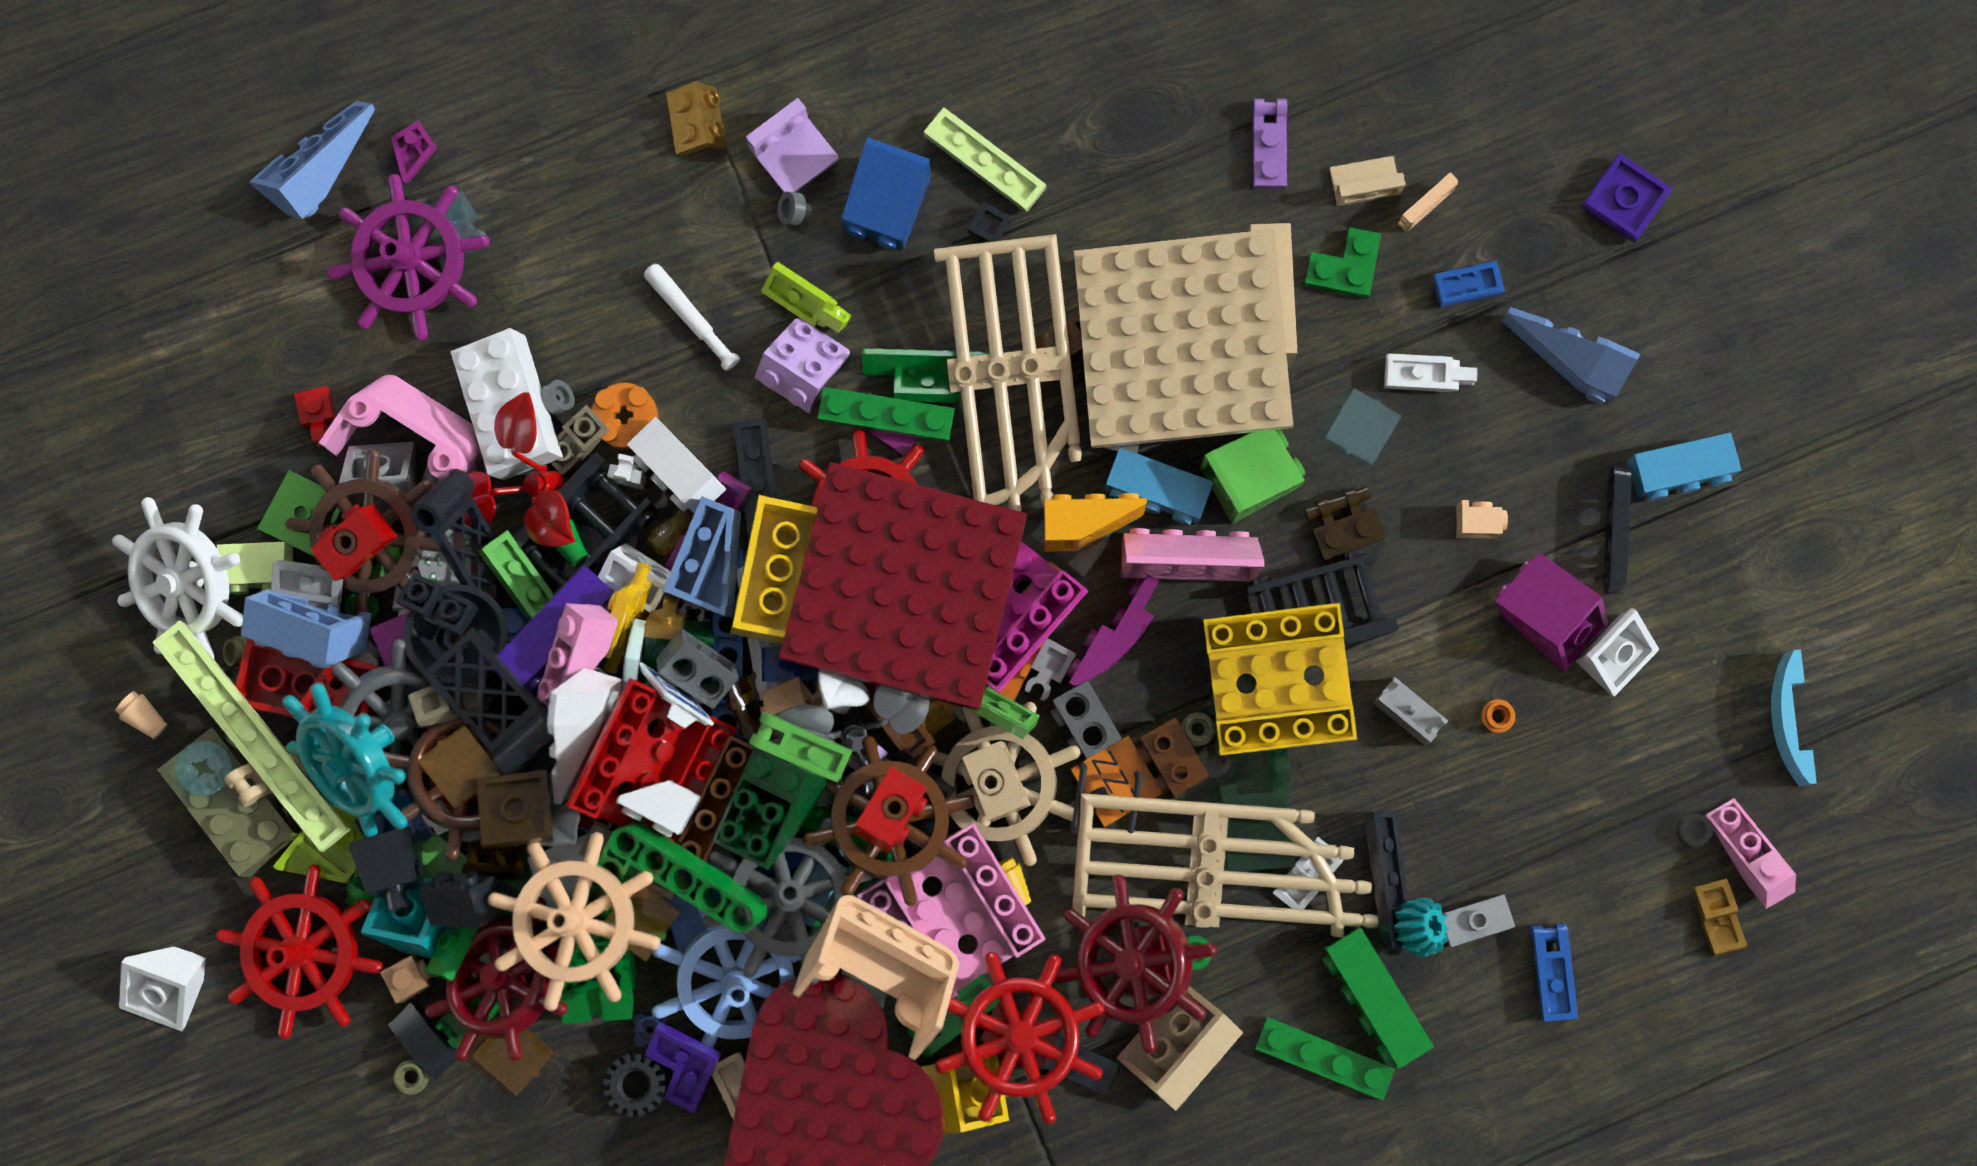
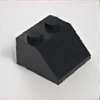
M442 871L433 875L432 881L420 887L430 926L481 929L508 911L491 906L488 902L490 894L499 893L518 898L521 892L494 876L477 875V872L452 874V871Z

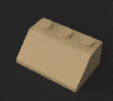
M1190 986L1186 995L1205 1009L1206 1015L1202 1020L1194 1019L1179 1006H1176L1165 1016L1152 1020L1156 1041V1050L1153 1053H1146L1143 1050L1139 1031L1117 1057L1124 1066L1175 1111H1177L1243 1033L1223 1012Z

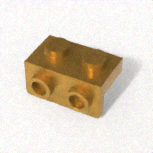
M695 81L666 93L676 155L684 157L708 147L717 150L726 148L725 128L721 120L719 107L720 97L714 86Z

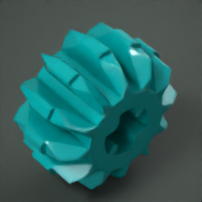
M1418 898L1401 904V911L1396 912L1398 924L1394 927L1398 929L1397 941H1402L1403 951L1410 952L1412 956L1424 957L1443 950V944L1448 942L1446 931L1450 928L1445 922L1447 914L1441 913V904L1434 903L1432 899Z

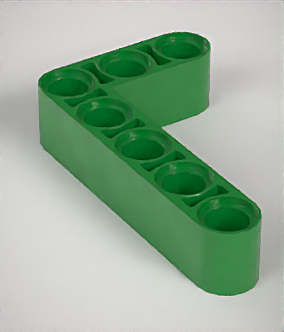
M633 821L615 830L598 859L597 865L611 872L622 884L632 879L637 870L640 872H650L654 881L734 932H747L761 923L766 917L767 908L761 897L641 821ZM627 833L633 837L634 846L629 843ZM655 852L661 854L663 864L657 861ZM612 863L618 866L620 874L614 871ZM684 870L691 874L692 883L686 880ZM593 880L586 906L599 898L598 891L603 895L607 894ZM713 888L720 893L721 901L714 897ZM612 906L611 908L607 909L606 911L602 912L601 914H599V915H597V916H600V915L604 914L605 912L611 910L612 908H614V906ZM741 907L749 911L750 920L743 916Z

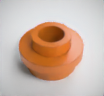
M1495 699L1483 707L1481 720L1489 731L1503 733L1513 726L1515 711L1507 701ZM1495 710L1500 711L1503 715V720L1500 723L1495 722L1492 718V713Z

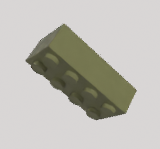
M211 727L157 770L237 875L251 877L287 849L301 830L272 793L258 799L248 807H244L238 800L240 795L235 788H229L224 778L233 770L248 764V761L223 730ZM252 778L246 780L251 787L256 785Z

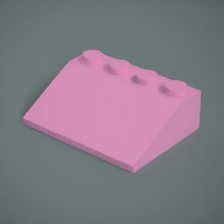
M1135 528L1130 529V534L1124 533L1122 537L1121 578L1145 579L1147 574L1156 579L1250 582L1255 580L1264 568V558L1258 537H1249L1248 532L1235 531L1230 532L1229 536H1216L1215 531L1201 530L1196 531L1195 536L1183 535L1182 530L1168 529L1163 530V535L1149 534L1150 530Z

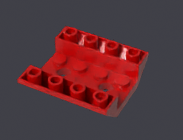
M628 678L566 806L597 819L599 817L623 827L633 821H639L623 813L624 805L617 802L619 798L617 797V788L624 781L628 782V790L625 794L665 781H672L700 796L729 735L734 736L737 728L710 715L708 716L714 722L713 726L710 724L706 726L696 720L684 728L667 717L672 703L664 699L656 689ZM654 719H658V729L653 734L648 735L647 728L649 723ZM644 816L640 820L650 827H653L655 823ZM673 832L671 837L661 833L675 843L678 842L681 834Z

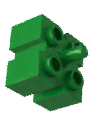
M629 944L622 958L609 970L621 992V998L617 1002L609 1001L596 977L585 981L564 982L560 1000L567 1004L568 1010L566 1014L561 1015L563 1024L591 1022L593 1015H597L598 1018L604 1019V1021L632 1019L634 1002L632 989H635L636 977L632 944ZM609 945L603 946V948L597 949L600 955L607 949ZM577 948L572 953L569 967H579L588 964L581 948Z

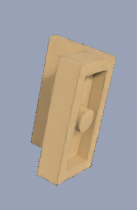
M1394 156L1329 168L1337 206L1400 195L1406 185L1403 173H1397Z

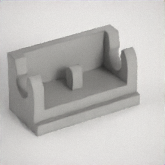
M1396 677L1390 681L1373 702L1423 745L1431 743L1437 736V732L1448 722L1446 718Z

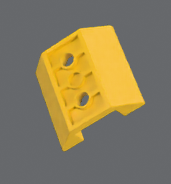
M1340 603L1204 620L1220 755L1357 739ZM1313 665L1320 667L1324 673L1323 681L1315 686L1308 684L1304 679L1305 670ZM1242 674H1250L1256 679L1257 684L1253 692L1244 694L1237 688V679Z

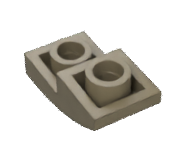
M585 405L563 425L562 428L564 430L557 436L558 446H560L563 458H558L550 463L564 477L602 440L601 438L609 431V428L588 405Z

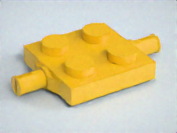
M637 563L632 581L618 592L615 591L609 601L608 610L611 611V615L618 619L609 651L604 656L607 657L603 667L606 672L615 674L618 671L621 657L625 654V649L628 645L632 621L634 619L641 620L653 583L647 580L651 566L646 563Z

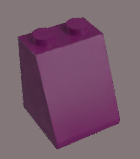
M1538 553L1533 560H1527L1522 565L1518 576L1511 584H1506L1500 589L1495 600L1499 614L1564 672L1570 668L1609 624L1602 596L1541 553Z

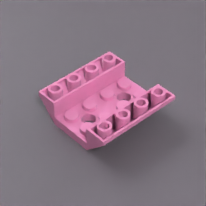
M974 822L947 836L943 843L966 857L968 864L964 869H958L936 856L924 869L911 875L918 898L914 906L910 907L904 903L898 879H879L857 895L860 900L954 952L959 961V968L951 998L958 995L957 991L967 986L981 974L984 975L989 972L984 960L988 952H995L1000 964H1002L1014 955L1019 957L1046 940ZM930 876L939 878L942 883L940 892L934 896L925 894L922 889L923 881ZM971 934L976 937L977 947L973 952L964 953L959 950L958 941L963 935Z

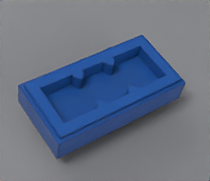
M1497 260L1433 274L1431 277L1439 308L1498 296L1505 292Z

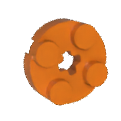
M617 383L601 390L596 395L591 409L609 428V431L601 439L613 448L620 450L631 449L627 443L655 417L658 418V410L654 400L644 388L631 383ZM623 408H627L628 412H633L634 414L632 418H628V424L625 425L622 424L620 419H616V414L620 413Z

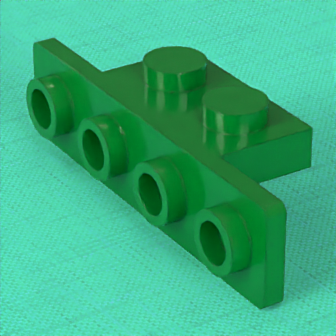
M863 349V374L895 376V399L914 402L960 403V392L951 393L947 359L957 358L956 351ZM970 352V357L989 355L990 352Z

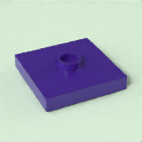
M1618 153L1585 199L1581 208L1635 243L1673 188L1621 153Z

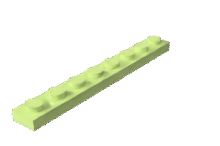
M179 620L153 641L155 646L319 851L324 852L350 831V828L184 622Z

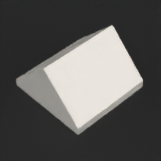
M1630 608L1621 613L1575 662L1609 694L1615 697L1657 653L1659 648L1638 612Z

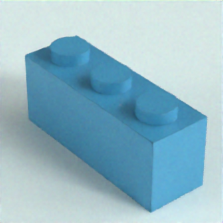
M1731 432L1635 454L1627 460L1628 467L1631 469V478L1636 497L1648 496L1649 501L1668 497V491L1680 489L1681 494L1701 489L1700 484L1712 482L1713 487L1732 482V477L1742 471Z
M1119 448L1105 486V491L1110 492L1109 496L1113 499H1119V495L1125 493L1139 494V498H1147L1145 511L1153 514H1159L1162 511L1173 515V521L1190 526L1191 522L1198 524L1213 481Z

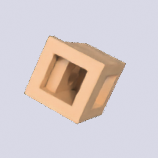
M1462 500L1456 506V538L1497 539L1503 534V530L1507 529V511L1502 510V507H1493L1492 502H1474L1472 507H1469V500Z

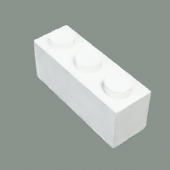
M657 417L651 420L627 443L636 453L633 456V461L645 473L649 469L655 473L651 479L663 492L670 488L674 493L670 499L683 512L689 508L695 514L702 496L715 501L726 490L714 475Z

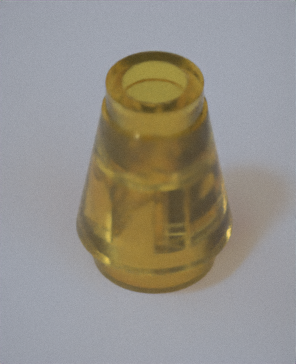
M679 508L677 512L649 531L650 536L646 539L647 544L657 554L666 558L669 553L673 552L681 534L687 531L693 518L686 511L683 512Z

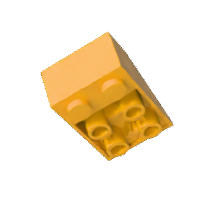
M1135 493L1120 494L1119 499H1105L1104 494L1085 495V499L1071 500V495L1067 494L1052 495L1051 500H1045L1044 552L1079 551L1142 517L1147 505V498H1139V494Z

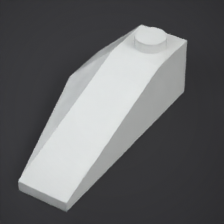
M583 668L551 692L547 728L548 733L553 734L555 738V744H552L549 748L550 757L556 758L557 761L552 771L555 804L561 805L570 798L620 697L622 679Z

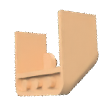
M845 895L835 904L809 949L793 994L799 997L814 977L820 980H830L836 975L839 968L847 971L898 999L895 1007L898 1020L904 1026L916 1032L909 1057L915 1060L942 1029L959 968V961L954 952L946 946L859 898Z

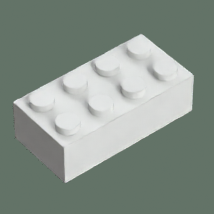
M508 328L450 351L488 475L506 480L534 469L512 456V448H502L497 442L494 431V421L497 412L505 403L522 392L530 393L537 426L535 445L531 452L523 455L540 465L563 458L549 411L541 399L542 388L525 335Z

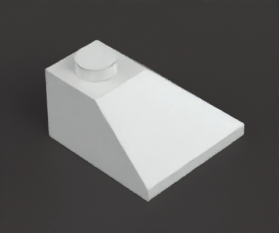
M174 946L126 957L122 961L119 1008L183 1031L204 981L206 958Z

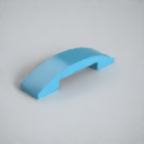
M1801 649L1792 650L1783 655L1775 674L1771 695V717L1776 744L1787 770L1799 787L1817 784L1813 750L1799 751L1792 687L1805 683Z

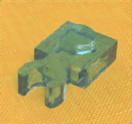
M458 191V195L445 213V216L454 224L461 239L486 235L482 230L474 227L473 223L480 218L463 191Z

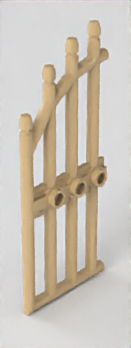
M1052 234L934 249L935 262L946 261L957 354L956 359H947L951 393L961 392L973 499L993 505L1007 502L1008 509L1021 512L1020 495L1038 480L1039 489L1041 490L1040 501L1042 507H1044L1045 500H1051L1053 495L1051 492L1050 468L1066 442L1069 445L1068 456L1071 462L1081 461L1082 456L1081 447H1079L1080 435L1057 236ZM1045 249L1056 347L1036 349L1025 251ZM1012 253L1023 350L1003 353L992 255ZM979 257L990 354L970 357L959 259ZM1060 380L1064 422L1047 447L1040 382ZM1027 384L1036 465L1018 479L1007 386ZM994 388L1005 489L986 495L974 390Z
M1081 793L1072 909H1075L1084 917L1086 907L1105 909L1116 907L1115 896L1087 894L1088 874L1107 876L1119 874L1124 877L1188 881L1187 901H1181L1173 914H1186L1185 925H1195V927H1219L1220 917L1330 925L1331 936L1343 937L1344 926L1374 928L1378 927L1379 922L1378 916L1360 915L1359 913H1345L1342 911L1340 893L1356 892V894L1371 893V883L1361 880L1354 882L1353 880L1335 878L1325 858L1353 859L1354 848L1315 844L1292 823L1295 821H1299V823L1314 822V812ZM1103 808L1194 815L1192 835L1134 831L1131 834L1128 833V830L1092 828L1093 809ZM1228 818L1271 821L1293 842L1228 838ZM1091 841L1191 848L1190 867L1089 861ZM1225 851L1309 857L1319 877L1224 871ZM1222 885L1326 891L1329 911L1222 904ZM1129 897L1130 904H1144L1160 909L1166 900Z

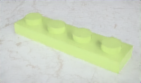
M944 107L924 131V136L1025 213H1027L1046 189L1044 182Z

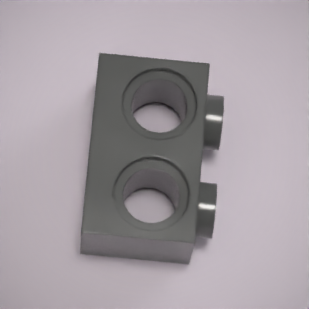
M682 628L656 658L658 675L673 687L677 685L685 690L687 696L699 705L704 703L712 709L715 708L738 680L736 665ZM679 659L689 660L687 664L682 666L674 664ZM706 677L716 678L712 683L706 684L701 682Z
M1088 680L1052 701L1054 709L1050 713L1059 728L1066 727L1071 736L1067 740L1069 746H1077L1084 760L1093 757L1122 739ZM1076 699L1083 703L1085 712L1081 716L1073 717L1067 713L1066 704L1070 700ZM1090 728L1098 730L1102 737L1101 742L1096 746L1087 745L1083 740V732Z

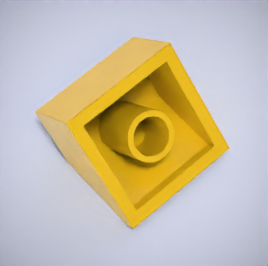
M992 1055L981 1059L986 1068L996 1075L999 1068L998 1056ZM935 1064L922 1067L934 1082L942 1098L945 1113L944 1134L960 1133L1009 1121L1004 1095H1001L989 1121L983 1122L979 1119L978 1112L989 1089L975 1078L967 1065L944 1074H940L935 1070Z

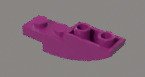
M1147 574L1144 581L1136 580L1128 594L1133 599L1128 609L1125 610L1121 607L1111 625L1116 627L1115 631L1102 625L1099 632L1092 629L1083 647L1088 649L1082 661L1076 658L1066 674L1071 678L1068 684L1069 687L1073 689L1087 680L1090 682L1104 674L1133 648L1154 618V615L1143 609L1159 582L1158 579Z

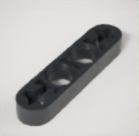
M1611 466L1608 475L1603 587L1604 592L1609 594L1623 595L1627 584L1631 499L1630 467Z

